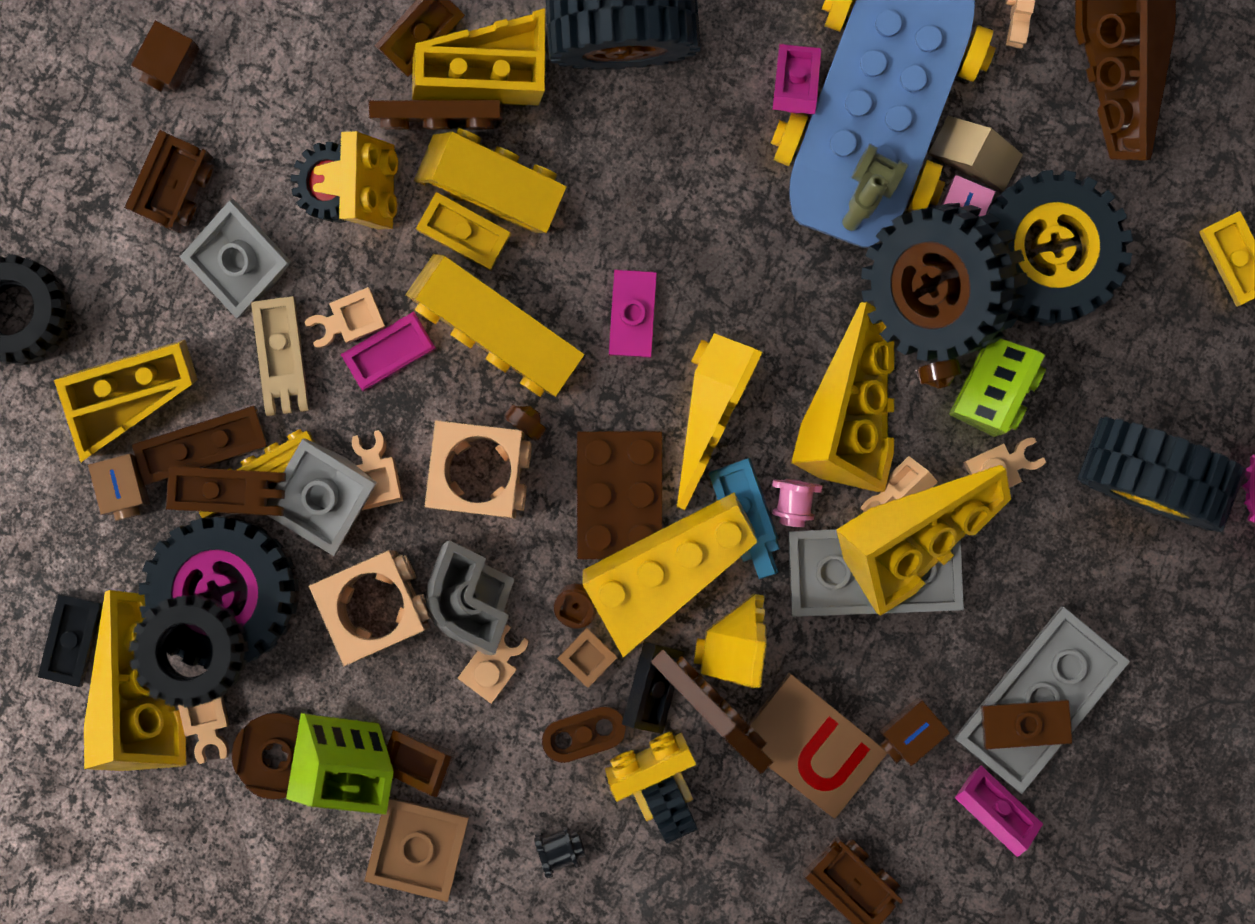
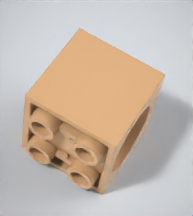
M435 420L425 508L515 519L516 510L524 511L527 486L519 483L521 468L529 469L532 443L525 441V434L521 430ZM477 440H488L499 444L495 449L505 461L510 459L511 476L506 488L503 486L499 487L490 495L492 500L483 503H472L463 499L461 496L465 494L456 481L451 482L450 467L454 456L465 452L471 447L469 443Z
M388 550L309 585L343 666L431 628L427 621L431 617L426 607V597L424 594L416 596L410 582L416 579V575L407 555L399 556L397 550ZM370 573H377L375 577L377 580L388 584H393L394 582L399 588L404 601V608H400L396 618V623L399 625L385 637H372L373 632L362 627L356 628L347 614L346 604L349 603L355 588H352L353 584L361 577Z

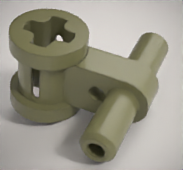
M872 144L867 146L851 176L852 179L859 183L849 201V210L842 219V224L847 230H856L863 219L869 218L873 214L883 196L890 198L893 195L908 167L907 163L901 160L896 163L876 152L878 147Z

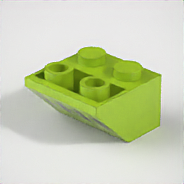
M999 339L995 343L986 345V348L980 350L949 415L993 437L1005 434L1011 429L1016 430L1027 409L1026 406L1021 404L1025 395L1030 390L1035 391L1045 374L1046 368L1040 366L1045 354L1004 339Z
M301 713L286 799L310 807L387 815L394 771L379 723Z

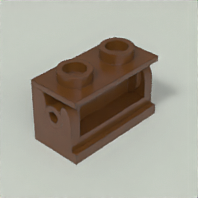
M159 130L124 208L139 217L179 234L182 225L185 227L189 226L195 215L197 203L193 201L199 187L205 188L212 177L214 165L211 164L213 156L207 150L202 149L201 151L200 148Z
M837 836L802 872L805 879L852 924H881L895 909L896 905L894 903L896 901L900 904L903 902L896 893L901 887L900 884L883 868L876 874L865 863L870 856L852 838L845 844Z

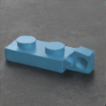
M751 458L709 472L717 499L720 500L735 492L755 530L757 543L741 556L743 562L752 559L759 579L778 573L772 552L780 549L777 541L778 535Z

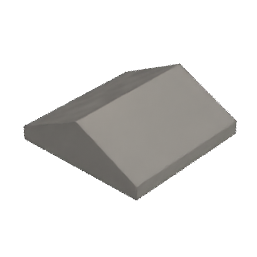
M234 199L228 201L180 256L236 319L252 307L251 302L260 300L276 285L291 263L290 259Z
M304 438L301 440L283 472L286 473V482L277 483L274 490H285V499L269 498L267 501V506L277 505L284 507V516H267L332 556H335L377 482L346 457Z

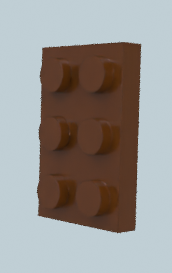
M500 100L369 101V118L380 122V128H384V130H409V122H423V128H426V130H452V122H466V128H469V130H494V122H504V105Z
M662 431L577 432V559H605L662 529Z
M662 650L651 661L707 722L760 774L773 763L762 750L767 742L748 725L743 717L682 656L675 662Z

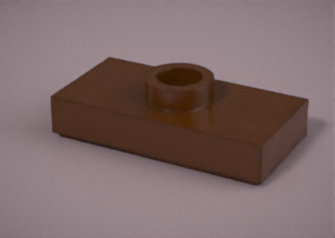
M1067 699L981 705L984 749L986 750L1072 743L1069 700Z

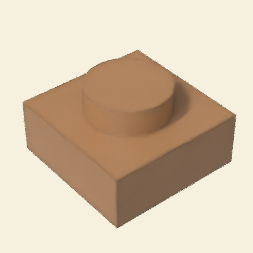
M586 628L557 659L589 688L618 657Z

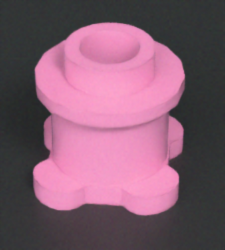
M773 479L772 487L780 488L777 508L772 510L773 515L780 517L779 523L792 527H805V520H814L815 515L811 513L813 493H821L823 486L795 479Z

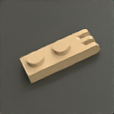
M291 296L251 302L266 416L276 415L274 398H281L283 414L292 413L291 396L295 395L298 396L300 412L309 411L296 298Z

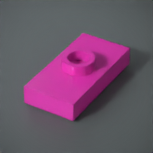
M614 270L609 342L610 356L651 358L657 272Z

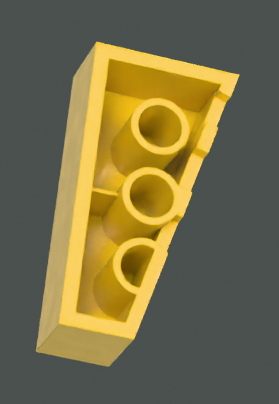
M433 254L405 294L406 297L418 304L415 308L416 312L435 325L439 319L453 328L450 335L466 347L471 349L474 344H477L488 352L485 360L502 372L506 373L509 368L515 370L523 376L520 384L539 397L544 392L556 397L585 355L446 256Z
M734 492L583 569V586L621 655L625 657L757 543L755 530Z

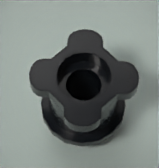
M568 826L563 827V832L543 838L542 833L535 834L534 842L546 879L553 877L552 873H554V870L573 864L575 868L580 867L579 858L586 856L578 831L570 833Z

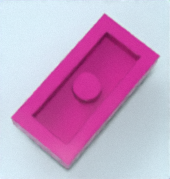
M779 44L772 110L787 111L795 114H815L821 48Z
M982 765L969 775L955 796L958 802L1017 857L1028 850L1043 826V823Z

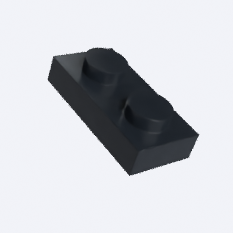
M63 593L58 594L38 673L39 678L76 687L83 686L103 603Z
M644 641L624 713L623 725L663 734L675 687L651 661L664 650L676 662L681 656L684 657L685 651Z

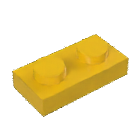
M438 192L434 194L416 227L418 232L489 271H492L511 236V232Z
M1238 211L1199 231L1236 307L1255 299V239L1241 211Z

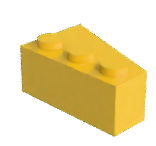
M545 8L532 11V14L508 21L503 19L483 28L472 31L466 29L415 44L412 65V100H500L502 104L539 106L545 91Z
M458 128L456 133L433 134L413 181L426 186V183H430L449 192V196L459 201L464 199L486 209L487 213L534 233H547L567 187L555 181L557 177L555 172L535 164L532 169L518 163L519 155L498 146L495 151L479 145L482 140L481 137L461 128Z
M181 340L66 374L55 379L57 392L80 462L90 457L187 389L198 378L186 340Z

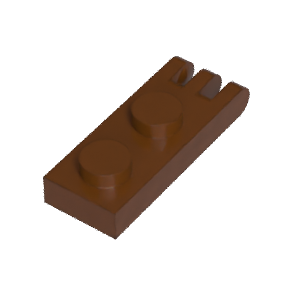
M169 466L166 509L284 516V507L277 505L267 506V499H285V490L268 489V482H286V473Z

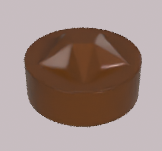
M956 358L924 365L917 370L920 385L927 384L936 389L950 386L955 376L962 374L959 361Z
M512 404L504 415V419L518 430L523 431L525 435L534 441L539 440L547 429L541 424L540 413L531 406H515Z
M576 583L565 586L560 590L554 602V613L557 619L569 628L579 629L586 627L593 621L597 613V609L583 584Z

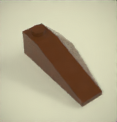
M1075 0V32L1079 45H1084L1090 66V68L1086 69L1089 83H1094L1100 102L1097 113L1110 159L1151 160L1176 29V0Z

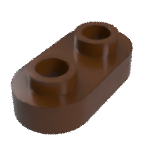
M599 706L555 720L547 726L543 733L542 746L544 752L550 759L556 762L567 763L614 748L622 741L625 735L626 726L622 724L623 716L613 707ZM602 719L609 720L613 725L612 731L607 735H602L596 730L597 722ZM561 732L568 733L572 738V743L567 748H561L556 744L555 738Z

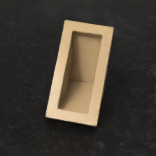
M947 116L928 152V155L1001 193L1004 192L1023 156L1021 152L992 128Z

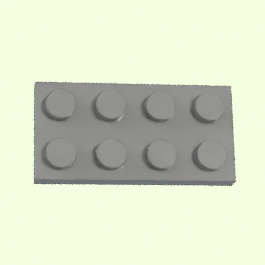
M836 529L788 531L791 617L878 614L843 559ZM961 540L950 550L954 556L945 565L938 562L921 578L925 585L916 594L886 613L964 610Z
M1061 606L981 705L1067 699L1069 700L1072 733L1130 661L1065 607ZM980 705L954 736V739L1022 794L1062 744L986 750L984 749Z

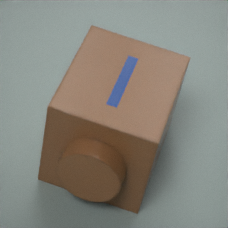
M127 454L88 465L101 515L114 514L115 521L139 516V507L150 505L147 489L143 483L135 455Z

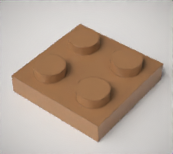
M389 797L387 815L381 814L364 882L448 902L469 816Z

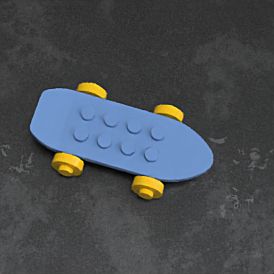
M975 0L824 1L821 10L829 12L825 27L840 32L845 18L849 17L817 101L816 112L812 114L806 132L803 129L809 115L805 113H791L788 123L779 120L771 141L772 145L778 146L773 161L790 166L795 151H798L789 185L791 212L796 222L858 247L869 248V246L875 245L880 241L876 237L883 227L894 225L891 220L902 215L906 206L907 211L911 212L928 208L929 204L937 205L945 186V182L939 180L943 166L927 159L922 169L921 166L956 74L957 77L974 82L980 69L987 72L996 47L990 45L993 30L980 25L976 26L969 40L973 26ZM869 144L878 147L876 152L896 163L901 160L907 163L908 167L893 195L890 198L883 196L873 214L869 218L863 219L856 230L850 231L843 226L842 219L849 210V201L859 183L852 179L851 176Z

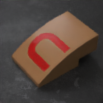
M791 673L787 674L748 723L767 742L762 750L773 761L769 768L834 819L887 755L880 745Z

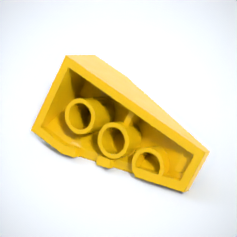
M861 302L801 422L791 463L819 479L875 492H885L894 455V438H888V413L894 412V398H888V374L894 370V341L887 343L880 335L886 328L883 322L872 324L868 313L875 311L876 308L868 302Z
M715 333L710 342L701 339L691 360L698 367L693 378L676 505L677 508L683 511L686 509L707 467L713 450L716 448L730 416L738 404L763 353L755 348Z
M998 465L872 507L836 529L843 559L876 613L881 616L916 594L925 585L921 578L938 562L945 565L954 556L950 550L966 534L969 536L976 535L1011 500L1006 468Z
M108 590L104 595L84 721V769L131 771L186 766V736L179 710H176L175 706L165 704V700L161 698L154 699L148 693L151 690L147 686L141 687L136 679L140 677L138 670H132L130 660L135 658L134 651H129L130 641L136 639L137 633L133 631L137 623H141L145 619L142 618L140 610L141 606H146L145 595H138L139 593Z
M752 594L706 629L705 639H696L693 663L701 664V674L760 688L766 645L765 624H763L765 609H763L764 595Z

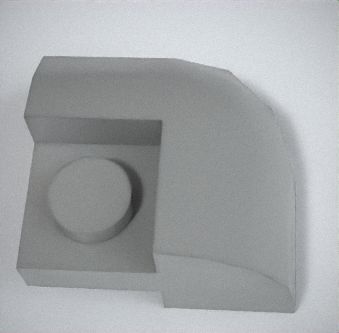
M450 540L446 541L441 546L427 586L426 607L432 622L448 637L485 655H495L509 616L503 611L515 579L484 564L486 558Z

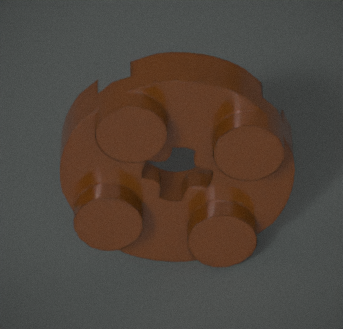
M271 712L251 720L238 733L232 748V765L236 775H239L240 780L251 793L266 799H282L287 797L300 718L288 713ZM274 743L282 745V751L287 753V761H280L276 768L271 766V759L264 757L265 750L273 749Z

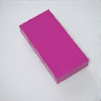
M413 311L340 355L360 389L364 392L436 350Z

